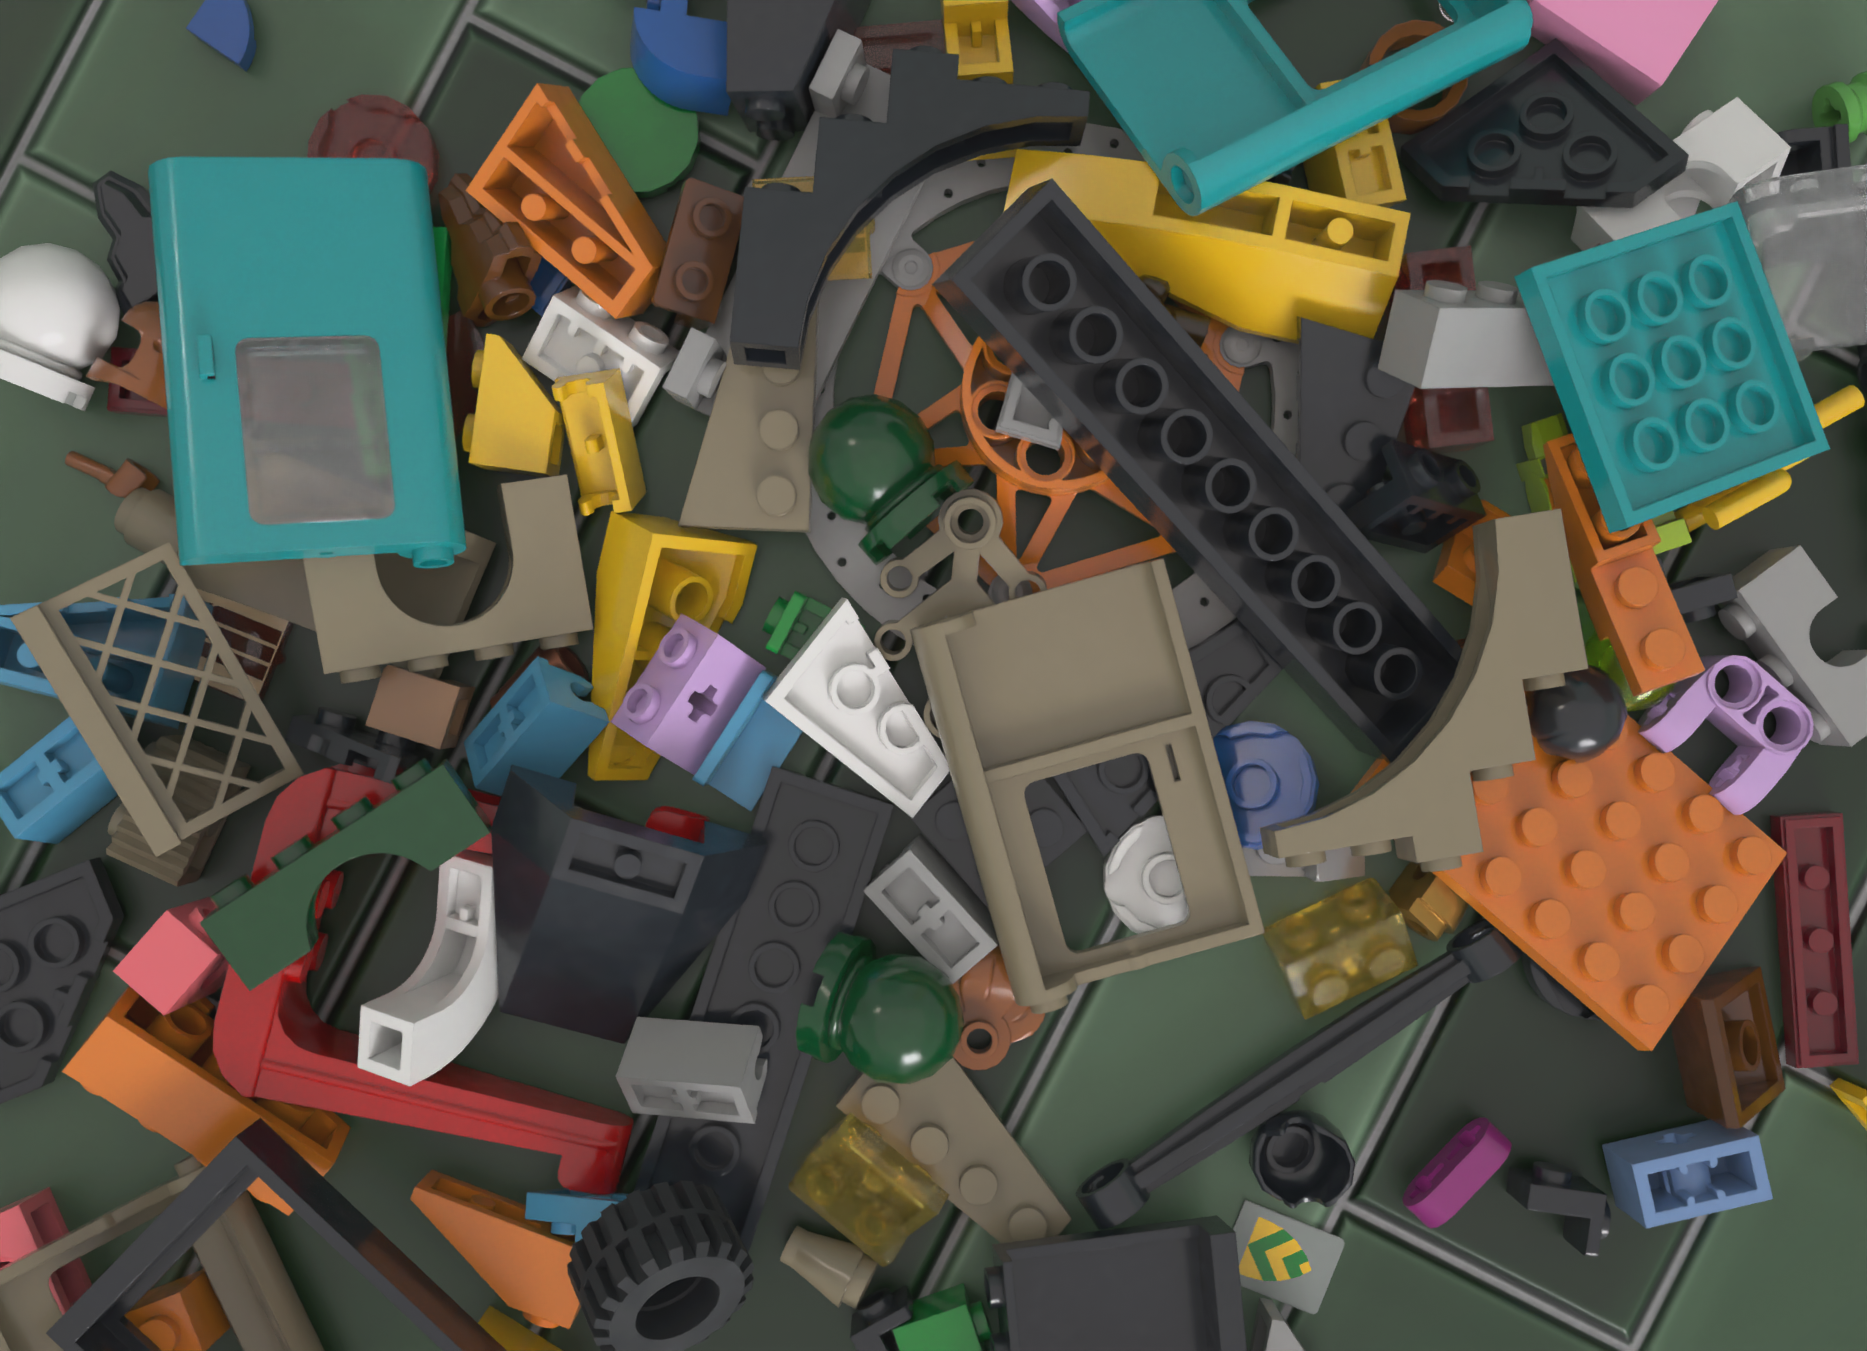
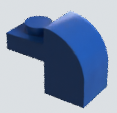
M647 0L646 9L634 7L630 57L633 68L643 85L657 98L672 106L691 111L728 116L731 99L726 92L727 22L687 15L688 0Z

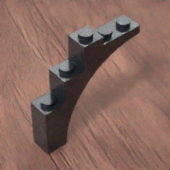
M915 46L909 50L893 48L887 123L873 122L870 118L859 114H842L836 118L819 117L813 193L801 192L797 187L786 183H768L762 186V188L745 187L730 332V346L734 364L800 370L809 323L829 275L855 237L893 200L930 176L981 155L1028 146H1080L1088 119L1090 91L1073 90L1070 86L1058 82H1048L1038 86L1007 84L1006 81L992 76L977 77L973 80L957 79L959 54L943 53L940 49L931 46Z

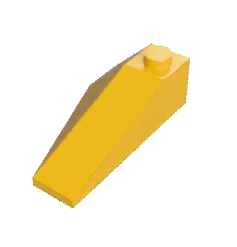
M611 511L596 576L592 664L593 689L591 690V702L606 710L609 723L589 745L587 776L594 781L648 780L661 755L646 747L610 721L622 705L627 692L635 685L658 650L663 637L671 630L681 613L717 634L725 620L731 624L733 623L743 605L757 544L709 529L681 528L678 526L679 521L666 517L626 512L614 513V511Z

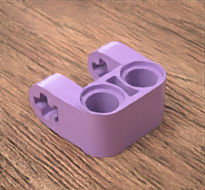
M1739 655L1703 656L1700 659L1705 671L1696 676L1669 684L1639 719L1638 724L1641 725V728L1638 730V733L1661 753H1667L1685 742L1706 718L1738 746L1711 778L1709 785L1712 787V790L1709 794L1715 797L1733 815H1741L1756 806L1786 773L1812 737L1814 723L1811 712L1755 661L1746 656ZM1721 669L1728 675L1730 682L1729 690L1722 699L1715 689V678ZM1771 711L1775 716L1777 724L1776 731L1768 739L1764 733L1763 722L1767 713Z

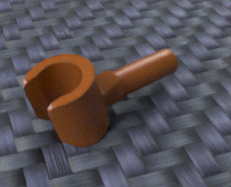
M75 451L69 452L65 458L67 466L98 479L101 483L105 484V488L111 494L120 498H126L133 490L141 487L152 491L160 482V479L155 474L130 458H127L117 471Z

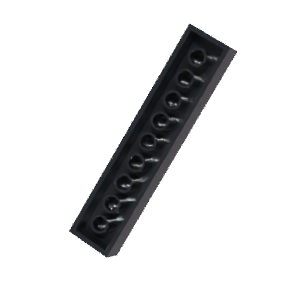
M1049 179L1027 188L932 285L1355 748L1377 759H1384L1389 764L1392 763L1431 718L1454 677L1463 650L1462 647L1053 179Z

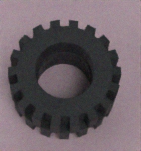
M680 1180L669 1186L668 1182L654 1184L650 1189L642 1192L640 1189L626 1195L627 1198L623 1201L609 1205L600 1212L601 1217L598 1220L589 1222L582 1230L581 1235L583 1239L573 1244L569 1254L572 1261L567 1264L568 1275L597 1346H600L601 1351H683L708 1339L710 1334L721 1329L731 1320L730 1316L732 1313L740 1310L746 1301L744 1294L752 1289L754 1282L752 1272L755 1270L753 1261L718 1194L715 1195L710 1187L704 1184L695 1187L692 1181Z

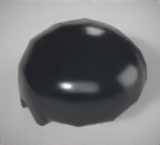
M1589 664L1588 669L1565 672L1566 685L1527 691L1525 695L1531 734L1537 738V742L1542 750L1548 755L1575 760L1577 764L1600 756L1619 739L1627 718L1625 698L1621 688L1604 670Z
M1298 1109L1278 1113L1262 1123L1251 1138L1249 1164L1261 1190L1275 1199L1283 1201L1291 1209L1305 1202H1317L1324 1207H1330L1336 1204L1352 1186L1355 1160L1341 1131L1321 1114L1310 1110Z

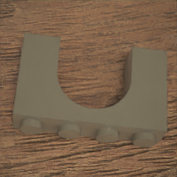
M567 474L503 483L496 487L508 552L507 576L500 593L492 604L480 614L463 622L454 624L426 623L412 618L401 611L390 600L380 583L374 554L302 558L324 674L339 672L340 682L343 684L382 677L380 669L382 664L407 661L409 672L449 666L447 657L449 653L474 650L475 661L514 655L513 643L539 639L541 650L579 644L577 632L593 630V623ZM364 503L294 513L296 523L367 519Z

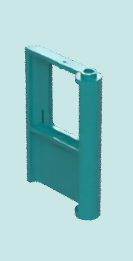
M1082 0L1057 12L1060 36L1071 58L1177 205L1190 216H1198L1523 50L1529 43L1533 25L1532 11L1526 0H1437L1452 18L1453 25L1325 89L1317 90L1311 88L1250 10L1248 4L1254 0Z

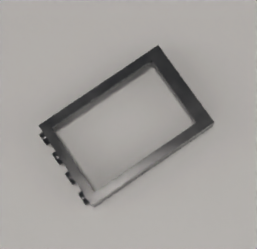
M261 1118L239 1133L46 1332L64 1351H162L125 1315L259 1177L443 1351H507Z

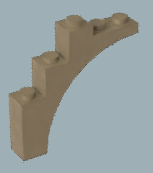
M1561 508L1493 519L1472 526L1476 582L1470 629L1454 677L1431 718L1392 763L1356 791L1308 815L1260 827L1264 854L1279 859L1285 858L1286 867H1304L1326 862L1325 851L1350 847L1352 856H1369L1392 851L1391 840L1394 839L1397 858L1420 863L1422 872H1435L1459 868L1462 866V855L1483 852L1470 771L1473 781L1501 779L1514 776L1512 764L1536 760L1524 691L1566 685L1565 672L1588 669Z

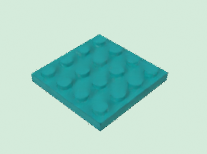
M1738 201L1531 267L1514 276L1609 533L1632 527L1830 449Z

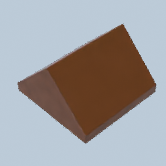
M1761 966L1744 967L1703 976L1670 1024L1687 1107L1725 1128L1740 1129L1786 1089Z

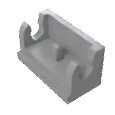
M921 833L904 848L903 852L893 862L887 863L863 890L929 963L948 975L952 984L998 946L989 909Z
M637 1017L618 1068L616 1079L632 1113L755 1124L758 1114L757 1106L765 1082L768 1064L767 1059L757 1058L763 1036L760 1027L753 1025Z

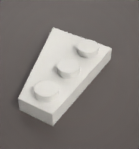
M841 598L763 695L762 699L913 818L949 773L947 760L915 707L909 703L889 671L890 667L881 652L873 645L858 621L859 617L846 598Z

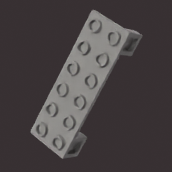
M837 29L809 86L815 111L779 183L790 185L813 184L819 117L836 118L842 114H859L870 118L873 122L887 123L891 75L866 64L861 39ZM924 181L893 200L866 226L869 277L828 279L819 299L816 402ZM864 229L857 236H864ZM853 240L844 255L866 254L865 240ZM736 272L720 303L715 324L709 326L706 333L691 327L662 386L676 401L709 417L722 373L727 365L726 360L730 349Z

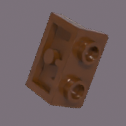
M688 178L682 185L651 301L656 307L676 313L675 324L690 329L692 327L699 331L715 324L741 230L744 196L695 178Z

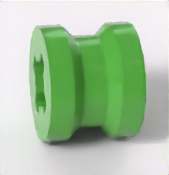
M1867 71L1852 77L1849 84L1835 81L1817 89L1813 96L1811 108L1815 128L1830 127L1835 124H1848L1849 144L1855 141L1860 133L1867 135Z

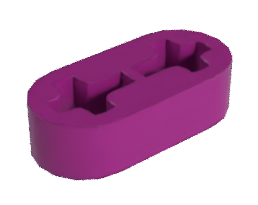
M1480 1117L1469 1122L1411 1181L1403 1195L1402 1201L1404 1206L1428 1228H1436L1446 1223L1505 1162L1511 1151L1512 1144L1510 1140L1488 1118Z

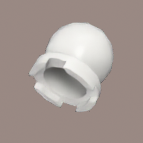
M51 243L21 246L0 258V378L86 411L95 387L78 381L82 378V373L79 370L91 365L97 356L102 358L117 337L120 307L115 288L98 264L75 249Z

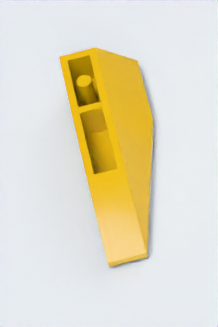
M1016 149L1003 210L1004 213L1027 188L1053 179L1138 277L1146 274L1167 281L1170 287L1169 297L1240 332L1299 344V340H1297V316L1364 337L1374 338L1399 276L1411 213L1264 181L1198 216H1190L1177 205L1146 161L1028 149Z

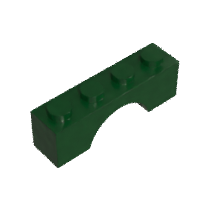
M426 758L421 759L390 780L397 791L374 806L367 796L359 799L331 818L337 830L313 844L308 835H304L270 858L277 869L253 883L246 873L210 897L217 908L212 910L200 924L249 991L312 950L319 939L315 918L318 891L324 878L339 865L359 856L385 853L408 858L429 871H433L490 833L491 821L447 758L434 767L429 764Z

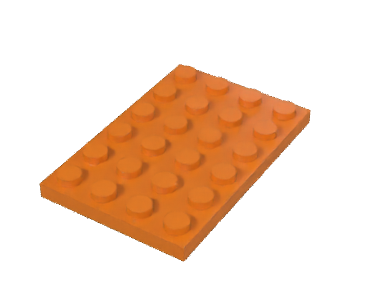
M1628 714L1619 739L1600 756L1577 764L1575 760L1546 754L1538 744L1537 738L1532 735L1536 760L1512 764L1514 776L1486 781H1473L1470 771L1483 852L1462 855V866L1459 868L1432 873L1438 876L1450 889L1638 1051H1652L1787 852L1743 814L1733 815L1721 805L1715 797L1709 794L1713 788L1671 751L1661 753L1638 733L1641 725ZM1376 759L1351 793L1387 767L1389 763L1384 759Z

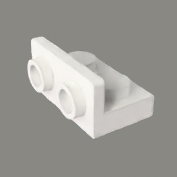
M573 286L553 295L522 360L553 381L557 377L620 368L631 422L634 427L638 424L664 374L671 370L680 351L669 344L667 335L657 327L646 322H636L630 317L615 319L578 286Z

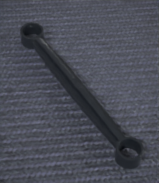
M1486 919L1468 926L1449 941L1446 946L1447 952L1370 997L1299 1042L1207 1104L1131 1160H1116L1093 1173L1079 1186L1076 1191V1197L1097 1229H1109L1124 1222L1145 1205L1151 1191L1300 1100L1302 1094L1321 1082L1326 1083L1467 983H1479L1502 973L1521 957L1523 951Z

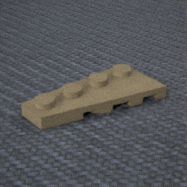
M819 301L809 323L800 370L736 365L733 361L730 346L726 360L727 365L722 373L678 526L681 528L811 533L812 482L808 474L807 455L810 440L815 430Z
M954 1058L950 1059L933 1076L912 1084L877 1083L860 1072L837 1100L836 1107L1000 1243L1058 1236L1072 1220L1066 1206L1025 1150L1019 1146L995 1109L969 1078L964 1067Z

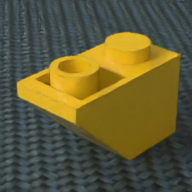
M486 333L484 350L476 351L472 363V385L474 388L479 389L475 414L469 413L463 427V449L466 452H470L468 463L494 471L543 478L559 476L566 430L560 407L527 363L522 360L515 347L500 335Z

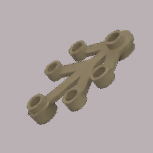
M969 488L950 495L943 503L939 512V530L906 557L893 558L883 567L880 574V583L883 590L892 597L904 598L915 591L922 574L954 552L951 579L900 620H888L878 628L874 637V646L879 649L884 659L898 661L908 655L913 644L910 633L912 628L943 619L945 616L950 617L995 604L977 581L980 555L1009 586L1008 595L1010 600L1018 598L1015 589L1020 582L1025 580L1035 582L1039 586L1040 591L1047 589L1042 576L1036 572L1027 571L999 536L1003 526V515L999 504L990 494L979 489ZM966 509L977 510L983 517L982 527L975 532L963 530L958 522L960 513ZM897 566L907 568L912 575L911 584L906 588L894 587L888 579V572L892 568ZM888 630H898L904 635L906 644L900 650H889L882 642V635ZM928 697L924 708V721L929 731L940 738Z

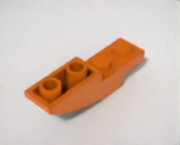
M1570 433L1547 441L1543 448L1555 509L1561 508L1569 558L1599 641L1609 638L1633 697L1696 676L1705 671L1654 553L1653 547L1660 543L1661 539L1653 520L1649 519L1632 527L1609 533L1573 434Z

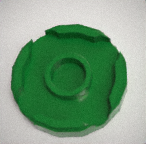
M620 68L599 77L581 96L580 106L638 198H653L665 193L667 188L675 185L679 179L682 181L692 171L701 148L700 121L696 111L681 109L657 98L643 85L634 68Z

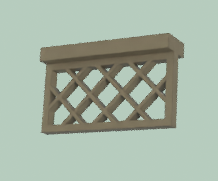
M170 542L10 618L156 857L182 844L181 840L304 775L184 566H180L179 558ZM163 560L177 584L169 612L127 601L136 573ZM125 579L120 598L98 592ZM183 596L197 620L177 615ZM85 597L117 605L105 644L74 636L59 610ZM125 608L167 619L155 657L113 646ZM174 622L204 630L211 642V647L203 670L163 660ZM81 646L102 651L97 670L94 669ZM110 654L152 665L140 702L109 694L102 682V678ZM217 654L231 678L212 673ZM160 667L201 678L189 715L148 705ZM209 680L238 688L245 703L237 728L197 718ZM117 705L137 710L132 729H130ZM251 712L264 735L246 731ZM145 713L186 723L175 760L144 752L137 738ZM195 726L234 735L223 772L183 763ZM243 738L271 745L284 767L260 781L232 775ZM152 764L172 769L166 787ZM180 771L220 780L213 805L185 820L172 798ZM229 783L247 787L224 799Z

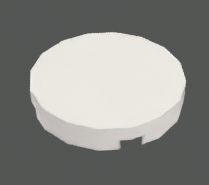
M1152 815L1132 823L1118 838L1120 841L1106 856L1103 864V889L1116 916L1132 932L1140 934L1183 921L1187 917L1188 906L1163 815Z

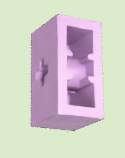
M681 613L671 630L663 637L658 650L635 685L625 695L622 705L610 722L646 747L695 775L762 670H766V667L719 634Z

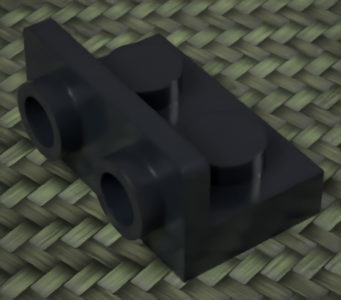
M1396 440L1390 441L1381 448L1393 480L1384 481L1372 486L1364 493L1363 500L1344 512L1367 540L1421 553L1429 552L1486 516L1478 496V492L1481 489L1479 479L1474 470L1465 461Z

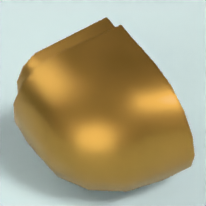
M1410 862L1388 891L1390 895L1382 904L1413 931L1428 940L1436 942L1444 932L1447 934L1454 933L1469 905L1438 876H1435L1432 872H1422L1420 863Z

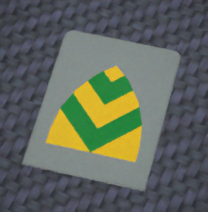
M1245 1200L1233 1229L1236 1232L1241 1286L1307 1313L1316 1314L1343 1251L1344 1240Z

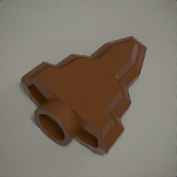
M455 173L448 187L440 191L438 197L441 215L451 238V265L459 286L457 300L463 317L472 320L477 327H487L497 320L504 321L519 317L529 311L535 304L536 295L530 283L538 270L542 256L534 250L518 222L503 223L465 191L473 178L467 173Z

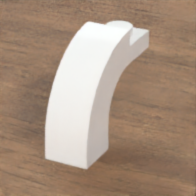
M464 849L440 865L436 922L429 947L416 970L401 986L361 1005L357 1068L407 1086H412L450 1063L469 1044L484 1024L499 997L493 856Z

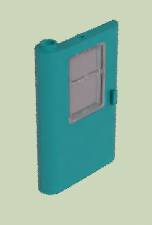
M168 157L152 163L148 169L180 566L398 553L402 557L412 558L413 566L416 568L431 569L452 565L454 563V555L464 552L467 547L426 168L420 163L397 158ZM208 376H215V379H208Z

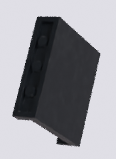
M1217 1215L992 1244L994 1266L984 1268V1286L989 1309L998 1308L1000 1332L990 1334V1351H1247L1236 1232Z

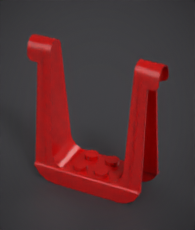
M340 763L298 777L277 796L265 820L251 875L253 883L277 869L270 858L306 834L313 844L317 843L337 830L331 818L365 796L368 797L374 806L397 791L393 784L374 778L375 769L353 763L352 766ZM468 788L486 816L493 823L501 796ZM662 805L656 807L651 812L645 827L697 842L704 821L710 822L711 819L698 813ZM491 831L466 848V850L492 854ZM332 870L324 878L320 886L315 905L318 931L324 908L334 909L343 885L344 872ZM318 932L319 939L310 952L251 991L248 990L231 965H228L214 1020L213 1052L222 1076L241 1096L259 1097L562 1155L558 1169V1180L564 1188L596 1195H608L617 1191L634 1124L633 1119L626 1114L451 1062L438 1072L412 1086H407L357 1068L359 1035L339 1030L324 1023L312 1010L306 994L308 971L317 972L326 952L328 934Z

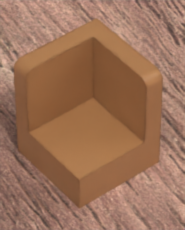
M387 665L383 669L365 726L437 749L454 748L457 745L475 687L454 680H438L417 672H409V670L395 665Z

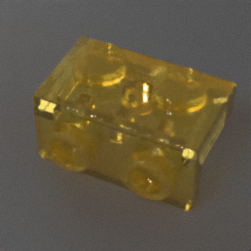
M1368 878L1347 887L1339 893L1264 928L1265 933L1263 936L1265 942L1278 960L1294 1004L1304 1020L1419 966L1401 911L1374 878Z
M851 1112L817 1141L789 1183L791 1192L882 1267H886L894 1261L910 1234L938 1215L949 1196L946 1191L932 1181L931 1176L925 1169L908 1161L883 1140L882 1135L877 1129L865 1122H861Z

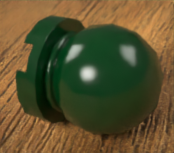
M872 394L850 397L833 407L815 428L810 440L807 455L808 474L821 502L842 519L866 525L865 530L868 534L858 545L875 565L887 559L893 553L890 549L906 535L911 540L939 516L943 503L953 494V491L950 489L952 486L957 492H960L974 483L973 478L957 460L945 468L939 464L935 466L934 440L921 417L901 401L881 395Z
M839 932L827 944L812 971L824 976L817 992L814 1006L803 1003L800 1005L796 1027L797 1049L826 1064L836 1060L844 1052L848 1061L856 1070L877 1083L912 1084L933 1076L953 1058L964 1026L960 997L948 975L921 956L893 953L876 959V946L870 938Z

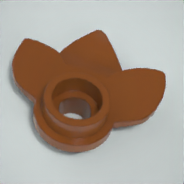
M999 945L953 984L960 997L964 1018L963 1030L953 1058L959 1064L971 1070L990 1069L998 1065L1005 1058L1009 1051L1010 1043L1033 1035L1044 1020L1045 1013L1034 1014L1031 1012L1030 1006H1018L1015 1003ZM979 1028L987 1030L991 1035L989 1045L980 1050L972 1048L967 1043V1037L970 1032Z

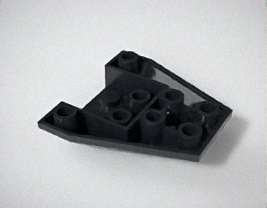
M511 765L491 827L500 1012L625 1044L630 1038L637 1017H647L746 901L765 852L767 839L704 821L696 842L574 807L577 783Z

